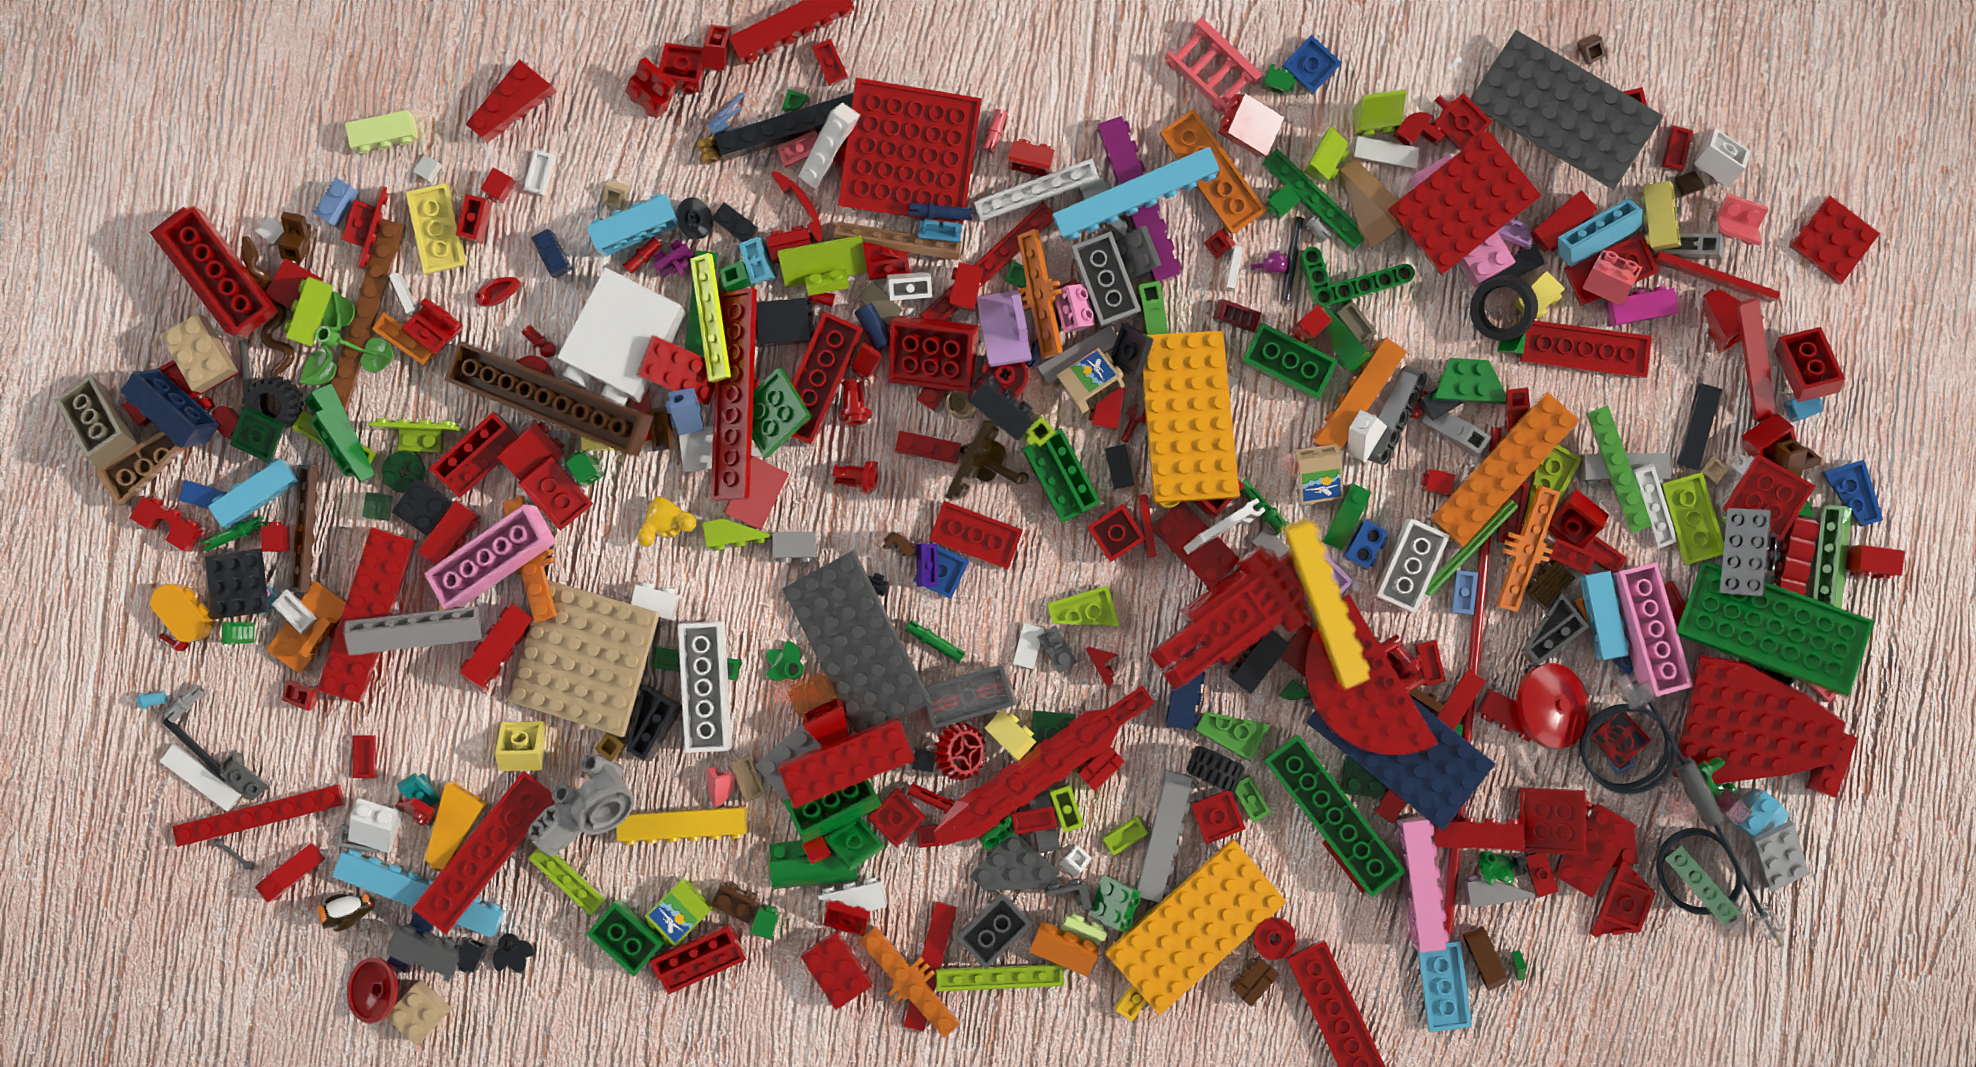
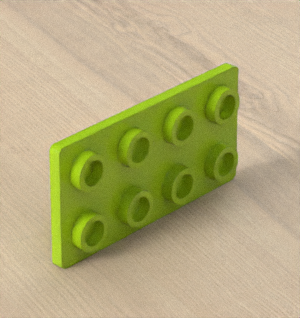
M860 235L778 251L785 287L806 284L808 296L850 288L848 276L867 272L863 242Z
M375 418V422H368V426L373 428L399 430L398 451L410 450L413 452L443 453L444 432L464 433V428L458 427V423H453V421H439V424H437V422H431V420H418V424H416L415 421L408 419H397V423H395V421L386 418Z

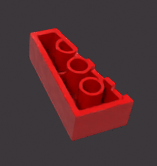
M519 59L467 121L466 125L484 141L489 143L508 129L509 125L523 118L528 111L542 104L543 100L554 95L557 91Z
M513 604L509 608L506 606L499 615L501 619L496 625L492 624L486 632L488 635L483 642H478L473 650L475 652L470 659L467 658L460 667V674L463 679L484 694L489 690V687L486 686L488 682L496 679L499 675L501 663L507 662L514 652L513 645L518 646L529 630L530 623L532 624L534 621L533 617Z

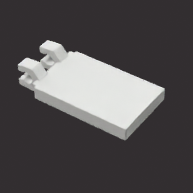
M713 426L704 427V431L679 435L683 472L712 469ZM752 448L751 455L763 457L758 448Z
M1255 499L1231 516L1201 533L1183 548L1187 554H1190L1238 523L1247 526L1265 512V509L1261 508L1258 511H1254L1253 506L1259 503V500Z

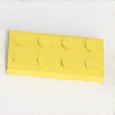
M443 183L406 192L423 273L429 275L467 266L461 238L456 236L458 223L449 184Z

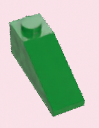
M1326 306L1323 309L1332 319L1328 324L1334 352L1339 357L1338 363L1344 370L1349 368L1354 372L1372 354Z
M1353 483L1347 485L1343 499H1341L1322 541L1323 543L1341 551L1343 550L1372 493L1371 491Z

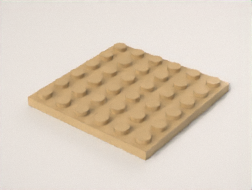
M547 579L557 617L541 623H535L534 621L532 624L530 623L508 701L624 737L660 612Z

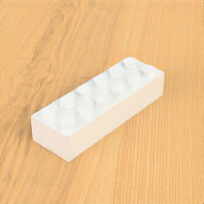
M725 621L678 624L685 753L728 751L732 748Z

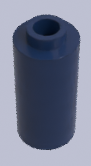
M872 302L854 311L874 349L879 347L881 351L890 346V333Z

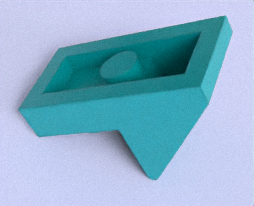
M413 773L397 784L398 790L409 799L416 798L430 807L441 801L424 773L419 776Z

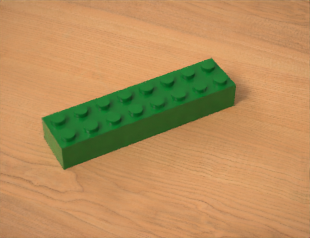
M1294 734L1263 758L1266 765L1371 898L1406 872L1298 734Z

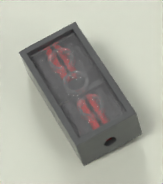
M1005 663L925 686L932 700V703L926 707L933 729L1017 704Z

